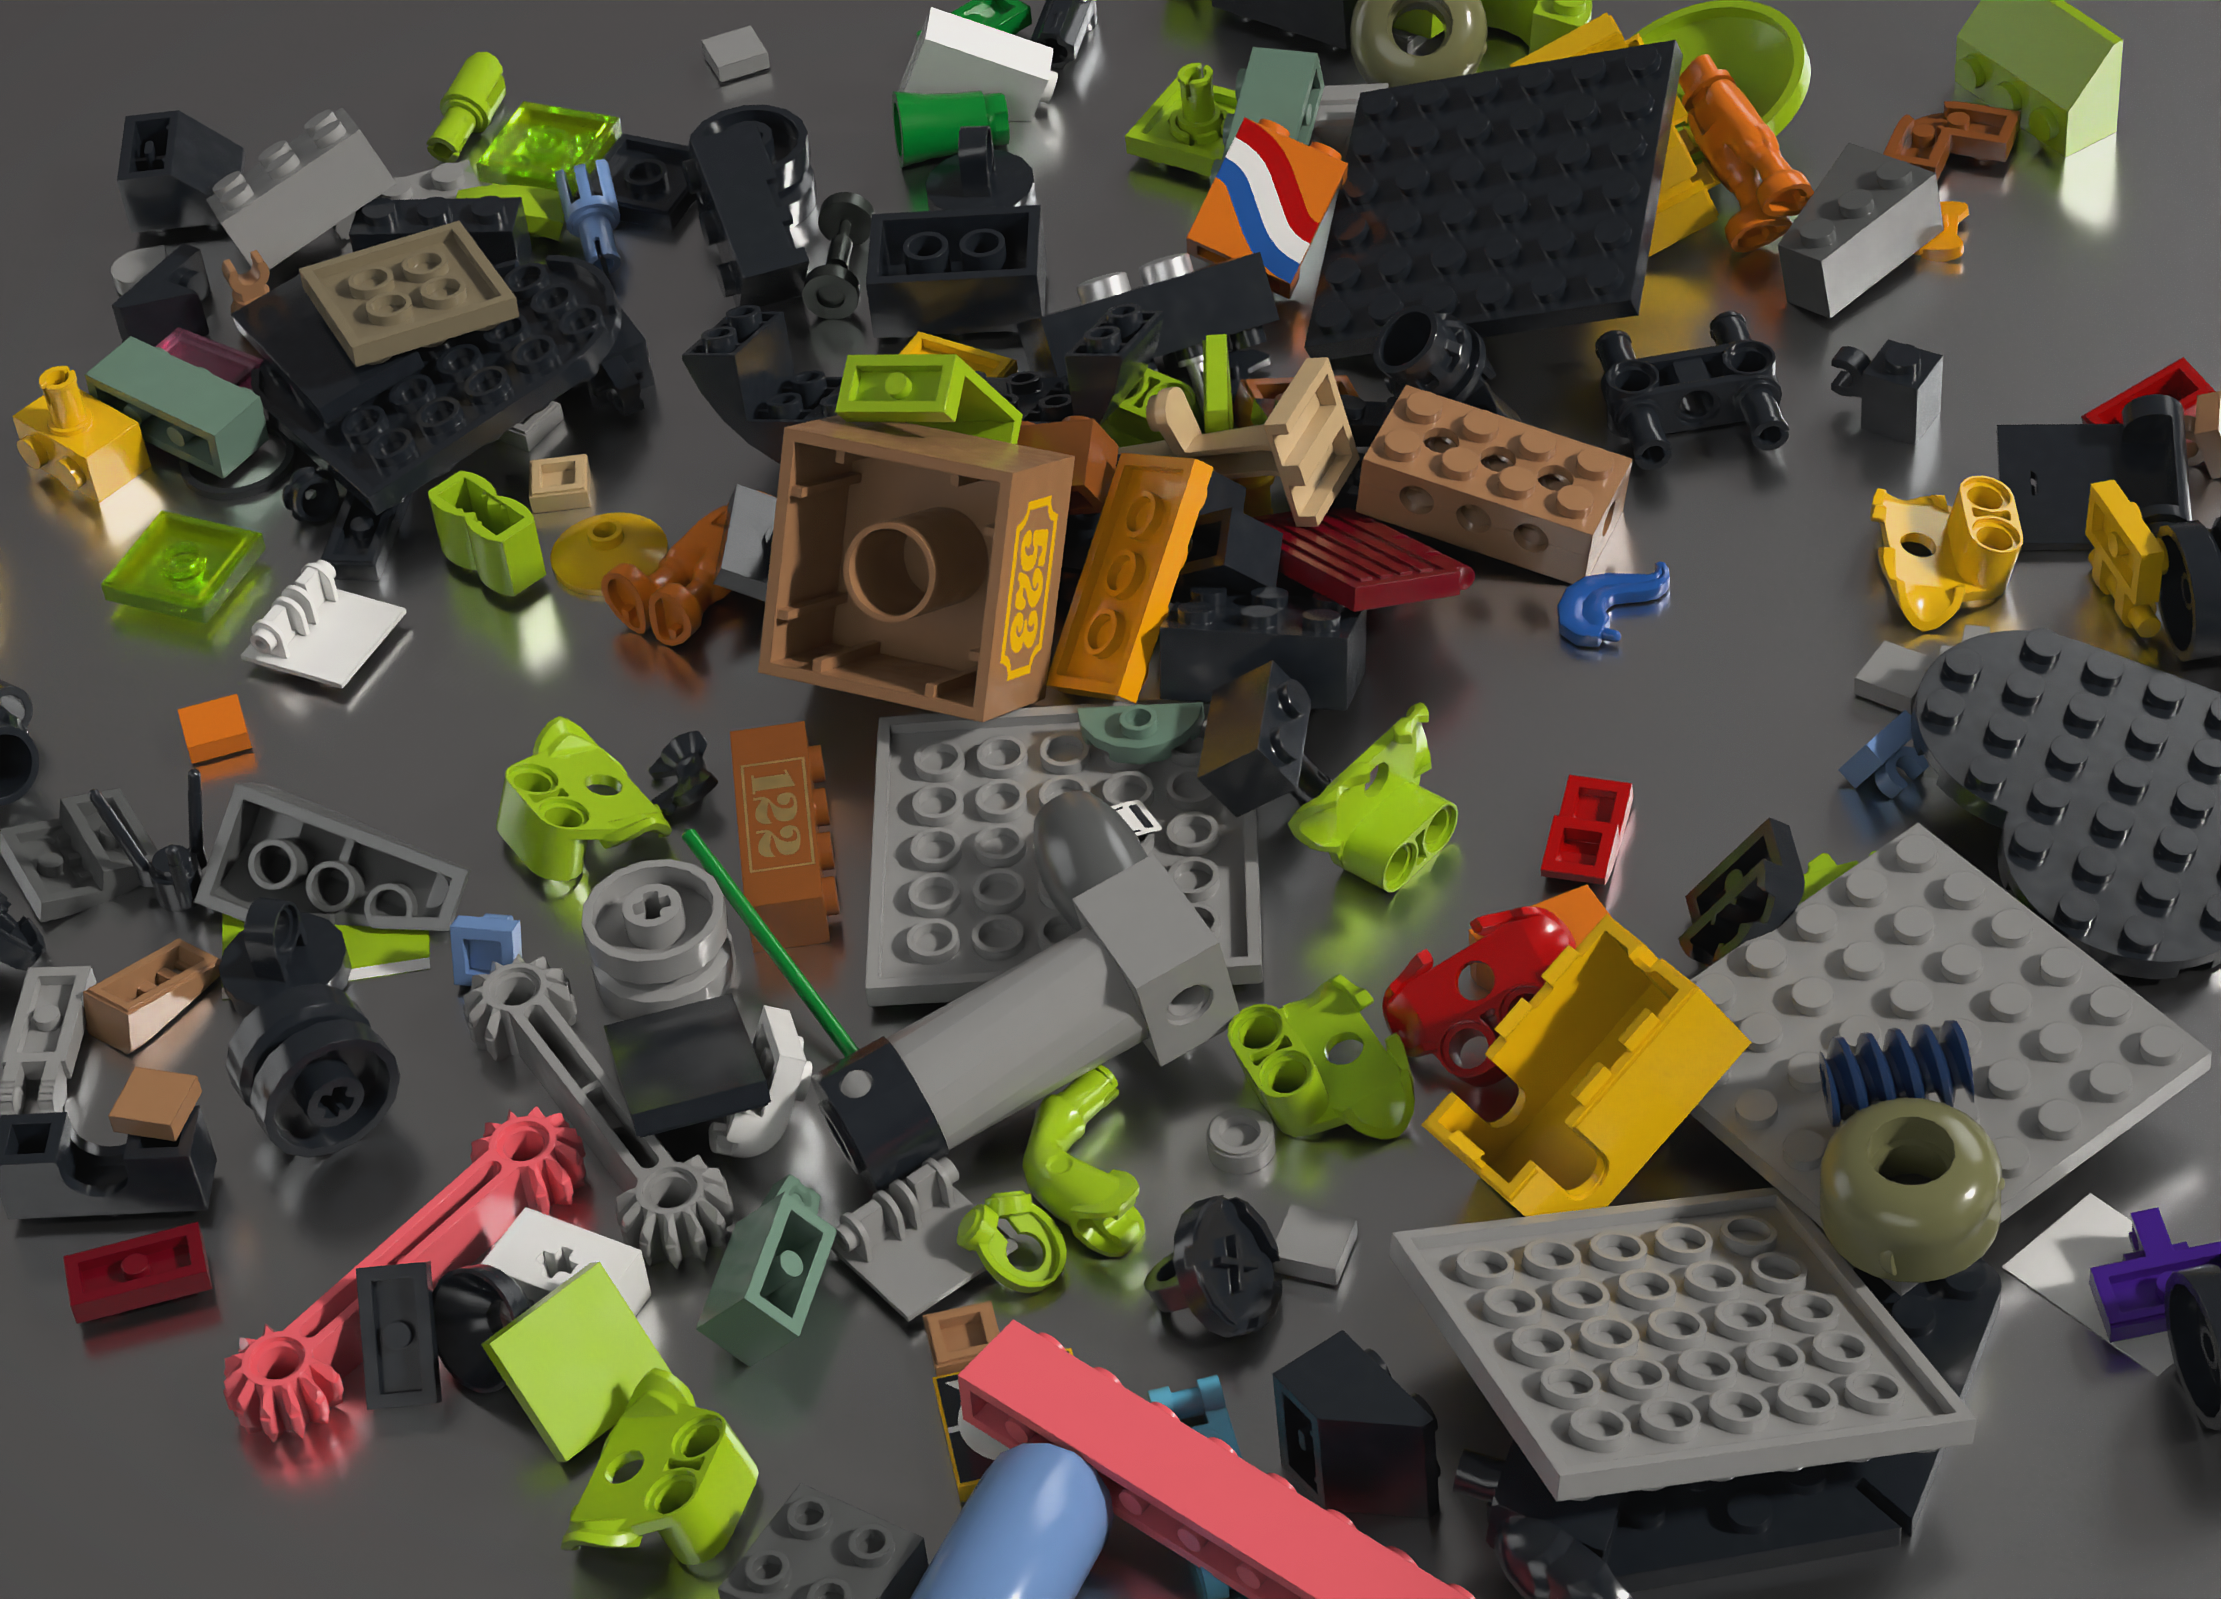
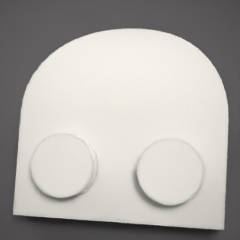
M764 1005L752 1044L767 1082L771 1102L763 1107L724 1116V1123L713 1122L709 1127V1144L712 1152L738 1158L754 1157L765 1153L784 1134L795 1100L801 1102L805 1100L811 1082L812 1063L806 1061L803 1052L804 1040L802 1036L797 1034L790 1010Z

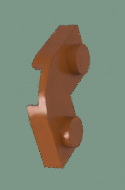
M1944 101V113L1931 114L1916 120L1908 114L1904 115L1896 125L1883 155L1935 172L1937 181L1950 153L1971 156L1978 160L2006 162L2020 131L2021 111L1967 102Z

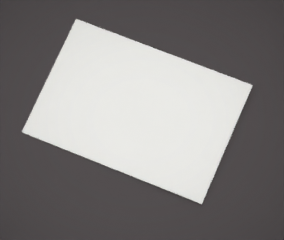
M2089 1193L2004 1264L2002 1268L2109 1342L2089 1285L2090 1268L2121 1262L2123 1254L2133 1252L2129 1240V1232H2132V1221ZM2167 1331L2110 1343L2156 1376L2162 1374L2174 1363Z

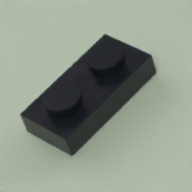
M431 1261L356 1268L367 1410L442 1402Z

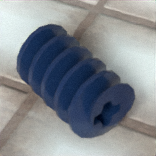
M1955 1020L1944 1021L1941 1026L1939 1042L1929 1025L1918 1024L1913 1030L1911 1046L1900 1029L1891 1028L1885 1034L1883 1050H1881L1872 1033L1864 1032L1860 1033L1857 1038L1855 1054L1851 1051L1844 1037L1841 1036L1832 1037L1829 1043L1827 1058L1824 1057L1821 1051L1819 1053L1821 1086L1827 1115L1833 1128L1841 1125L1844 1106L1851 1105L1856 1113L1858 1110L1872 1105L1874 1101L1882 1102L1901 1097L1928 1099L1929 1093H1936L1941 1103L1954 1107L1956 1090L1963 1088L1971 1103H1974V1080L1968 1043L1962 1028Z

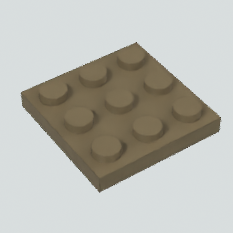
M460 221L299 268L304 291L355 367L365 364H380L388 361L394 355L420 347H436L449 338L472 331L491 330L500 325L501 322L519 317L515 295Z

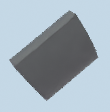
M121 789L100 791L147 861L152 862L153 856L158 850ZM88 793L60 798L59 818L0 829V853L40 923L89 910L124 895L141 885L135 867L98 814L97 809L88 797Z

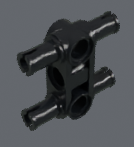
M1735 311L1723 312L1711 321L1709 327L1712 331L1709 332L1716 346L1636 358L1631 345V338L1624 331L1611 330L1605 332L1595 342V348L1598 349L1595 350V353L1600 359L1604 370L1600 386L1607 404V427L1613 434L1629 439L1635 455V462L1640 468L1655 470L1668 463L1672 457V453L1669 450H1672L1665 434L1746 421L1752 435V442L1758 449L1763 451L1774 450L1785 444L1788 440L1789 426L1779 408L1782 391L1776 377L1775 352L1765 343L1751 339L1746 327V320L1741 313Z

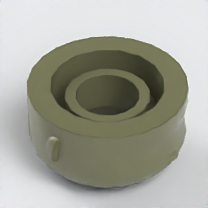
M1358 0L1353 10L1350 27L1351 54L1357 70L1367 84L1389 83V88L1474 74L1479 67L1483 54L1487 50L1486 38L1488 30L1486 12L1481 0ZM1414 9L1427 10L1436 15L1441 21L1445 31V38L1441 46L1433 53L1424 56L1410 55L1402 51L1395 43L1392 27L1397 18L1407 11Z
M1898 1098L1877 1102L1858 1110L1842 1122L1830 1137L1820 1163V1218L1826 1237L1837 1253L1849 1263L1875 1277L1895 1282L1916 1283L1947 1278L1967 1269L1979 1260L1996 1238L2001 1223V1191L2005 1187V1180L2002 1177V1164L1993 1141L1982 1126L1966 1113L1954 1107L1923 1098ZM1900 1174H1919L1929 1177L1933 1181L1921 1185H1903L1888 1179Z

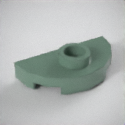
M1203 702L1077 708L1083 741L1087 745L1091 746L1093 744L1095 747L1108 752L1109 759L1117 763L1142 765L1164 761L1172 757V749L1184 744L1189 738H1191V741L1195 740L1200 735L1204 722Z

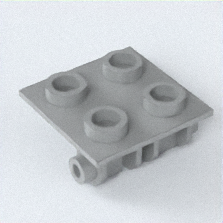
M942 1157L938 1161L928 1158L922 1162L921 1168L906 1177L908 1185L896 1179L889 1184L890 1195L883 1190H879L873 1195L871 1201L852 1213L846 1212L841 1215L840 1225L836 1227L837 1234L831 1250L908 1322L986 1270L976 1251L972 1250L970 1252L957 1244L959 1224L975 1205L952 1185L959 1180V1173L955 1165L947 1157ZM997 1226V1229L1008 1241L1006 1253L1009 1255L1018 1249V1245Z

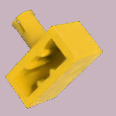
M56 366L45 370L39 377V385L44 395L12 416L19 437L17 449L23 460L33 469L40 468L56 477L69 490H78L98 503L151 467L139 422L79 389L76 372L73 369L70 371L68 366Z

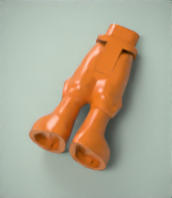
M1709 54L1698 56L1679 77V84L1685 93L1682 98V105L1688 112V123L1701 152L1726 189L1734 193L1741 208L1739 212L1728 220L1724 228L1726 239L1731 248L1736 252L1754 251L1783 236L1793 223L1789 216L1798 215L1814 194V191L1805 175L1798 170L1792 169L1782 157L1775 134L1765 124L1745 94L1736 86L1729 72L1726 69H1717Z
M728 504L713 510L701 518L669 549L660 561L658 569L651 575H645L636 566L628 563H621L604 575L601 581L604 599L614 614L628 628L638 634H644L652 627L656 639L662 644L670 646L683 644L701 626L703 614L708 607L732 591L713 584Z

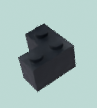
M1212 471L1207 487V498L1204 506L1199 511L1188 544L1187 559L1179 572L1170 599L1172 604H1175L1183 590H1189L1191 586L1202 583L1220 584L1227 588V592L1251 594L1253 589L1260 587H1276L1283 533L1243 513L1247 488L1215 471Z

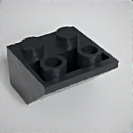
M180 110L125 116L117 183L131 232H165L172 228L221 225L206 199L215 194L212 190L213 187L227 175L236 171H240L242 175L244 174L246 161L244 148Z
M1341 1330L1272 1373L1281 1466L1325 1510L1333 1509L1339 1512L1430 1518L1440 1511L1438 1477L1441 1475V1469L1436 1456L1435 1432L1438 1430L1436 1416L1423 1397L1417 1393L1409 1395L1391 1377L1387 1365L1374 1350L1370 1348L1363 1350L1344 1330Z

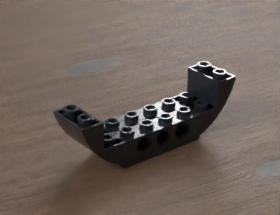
M1122 304L1109 308L1096 324L1085 332L1084 336L1066 353L1064 357L1067 375L1062 378H1041L1040 373L1035 371L1018 372L1007 378L986 377L984 372H975L1023 414L1022 421L1041 424L1062 422L1068 416H1084L1091 419L1094 418L1101 426L1144 376L1157 349L1164 321V311H1142L1141 306L1137 304ZM743 305L732 308L726 312V317L712 329L703 332L701 338L682 354V361L699 391L720 418L749 445L779 464L781 463L784 427L838 415L835 410L843 377H825L824 372L817 370L805 371L795 375L784 312H761L760 307L756 305Z

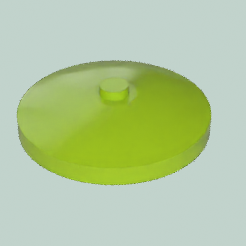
M1715 0L1694 4L1671 12L1634 34L1639 33L1644 44L1676 40L1683 54L1680 76L1695 58L1703 54H1709L1717 69H1726L1729 72L1736 86L1745 94L1765 124L1773 131L1775 137L1793 119L1808 91L1811 77L1810 58L1799 31L1783 13L1762 3L1748 0ZM1678 82L1677 96L1682 103L1685 93ZM1688 119L1687 124L1683 121L1675 125L1678 132L1684 129L1683 126L1690 129ZM1701 151L1691 155L1695 166L1702 163V159L1707 161Z

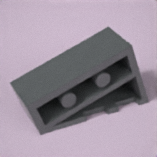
M1848 143L1778 243L1787 302L1832 318L1944 231L1936 173Z

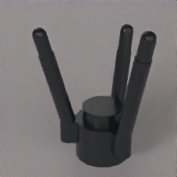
M191 769L188 772L189 848L187 849L181 845H168L155 853L152 862L147 861L98 789L90 790L88 793L90 801L135 867L140 884L143 887H153L159 905L165 910L173 912L186 911L196 907L198 903L194 901L203 878L202 869L208 864L204 850L200 771L198 769Z

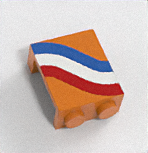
M1244 117L1186 237L1187 253L1209 264H1216L1260 252L1271 291L1290 299L1299 281L1300 266L1337 189L1342 190L1347 180L1348 163L1341 160L1342 156L1339 152L1325 144L1311 142L1310 146L1290 138V132L1276 122L1260 119L1256 123Z

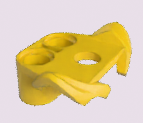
M1983 475L1968 477L1960 484L1953 507L1947 505L1945 495H1930L1902 500L1888 494L1885 489L1877 488L1873 494L1870 519L1872 522L1880 523L1884 547H1879L1878 549L1880 567L1888 580L1899 607L1913 627L1922 632L1937 629L1954 616L1962 602L1993 599L2004 593L2023 544V534L2014 496L2003 482ZM1905 542L1920 543L1926 546L1932 555L1928 557L1912 555L1901 544Z

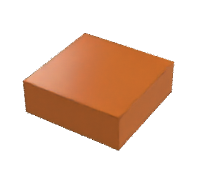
M237 694L177 709L192 764L252 748Z

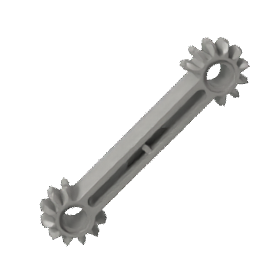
M518 954L512 964L503 966L492 961L490 974L472 976L470 992L463 995V1012L471 1040L476 1044L478 1050H488V1053H491L495 1062L502 1061L510 1055L520 1056L621 1188L623 1193L616 1197L615 1213L624 1243L640 1249L650 1267L668 1258L676 1270L679 1268L683 1258L693 1256L705 1262L708 1251L707 1247L725 1246L727 1227L733 1224L732 1217L734 1216V1207L731 1195H728L726 1179L721 1175L719 1168H707L700 1155L694 1156L684 1163L675 1162L655 1135L642 1138L636 1136L624 1095L570 1027L576 1023L577 1007L569 979L564 975L563 969L549 966L544 956L528 964Z

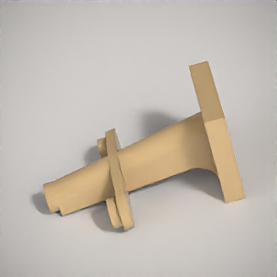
M1328 357L1306 358L1270 416L1262 425L1202 434L1182 389L1179 387L1161 389L1157 395H1152L1149 398L1146 406V418L1150 429L1154 432L1160 431L1165 440L1120 447L1118 449V454L1132 453L1195 458L1214 467L1213 471L1229 479L1278 476L1281 478L1296 527L1319 526L1360 459Z

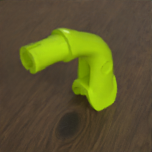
M1100 1065L1073 1080L1062 1092H1059L1057 1095H1047L1040 1102L1036 1109L1022 1167L1027 1186L1032 1195L1053 1216L1069 1225L1077 1239L1088 1248L1100 1254L1120 1258L1126 1255L1145 1234L1144 1219L1134 1207L1140 1187L1133 1175L1125 1171L1113 1169L1106 1173L1067 1153L1072 1144L1085 1134L1086 1123L1119 1095V1090L1116 1089L1118 1082L1114 1074L1105 1066Z

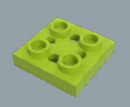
M1190 63L1179 69L1178 76L1125 135L1127 154L1146 158L1156 163H1164L1190 170L1204 176H1211L1214 161L1216 159L1222 160L1225 150L1223 127L1227 114H1234L1238 101L1235 90L1213 85V69L1207 64L1203 67V78L1201 63Z

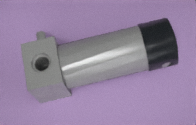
M1155 854L1146 857L1072 899L1082 928L1080 931L888 1038L882 1036L811 1076L814 1090L820 1100L818 1104L820 1112L833 1138L857 1175L861 1174L874 1193L879 1190H887L889 1184L896 1179L903 1181L907 1176L921 1168L922 1162L928 1158L938 1161L942 1157L947 1156L950 1153L949 1150L1141 1042H1144L1162 1067L1228 1029L1231 1020L1240 1011L1220 942Z

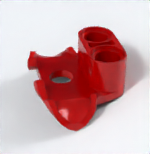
M1522 906L1477 917L1470 922V926L1474 933L1485 937L1433 967V957L1427 948L1417 953L1410 960L1405 969L1386 989L1382 1003L1386 1025L1391 1034L1397 1033L1400 1036L1407 1056L1421 1057L1433 1054L1449 1073L1473 1087H1487L1507 1077L1487 1056L1479 1066L1471 1069L1463 1068L1460 1060L1461 1050L1468 1040L1477 1036L1486 1037L1489 1048L1500 1036L1494 1029L1521 998L1529 1003L1546 983L1541 975L1568 945L1576 949L1575 940L1568 927L1554 913L1544 908ZM1474 963L1488 965L1495 977L1491 993L1480 1000L1464 998L1458 987L1461 972L1468 965Z

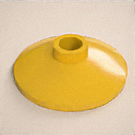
M605 513L579 521L564 531L552 547L550 562L556 579L566 588L580 594L603 596L601 581L604 575L612 568L621 563L633 564L645 575L649 576L658 569L659 563L669 551L666 534L651 519L633 513Z

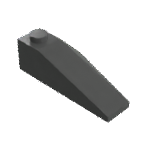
M262 782L235 783L194 902L242 921L246 920L250 905L255 899L267 897L294 902L299 913H310L328 919L334 925L371 926L377 929L449 931L450 925L455 919L471 870L310 800Z

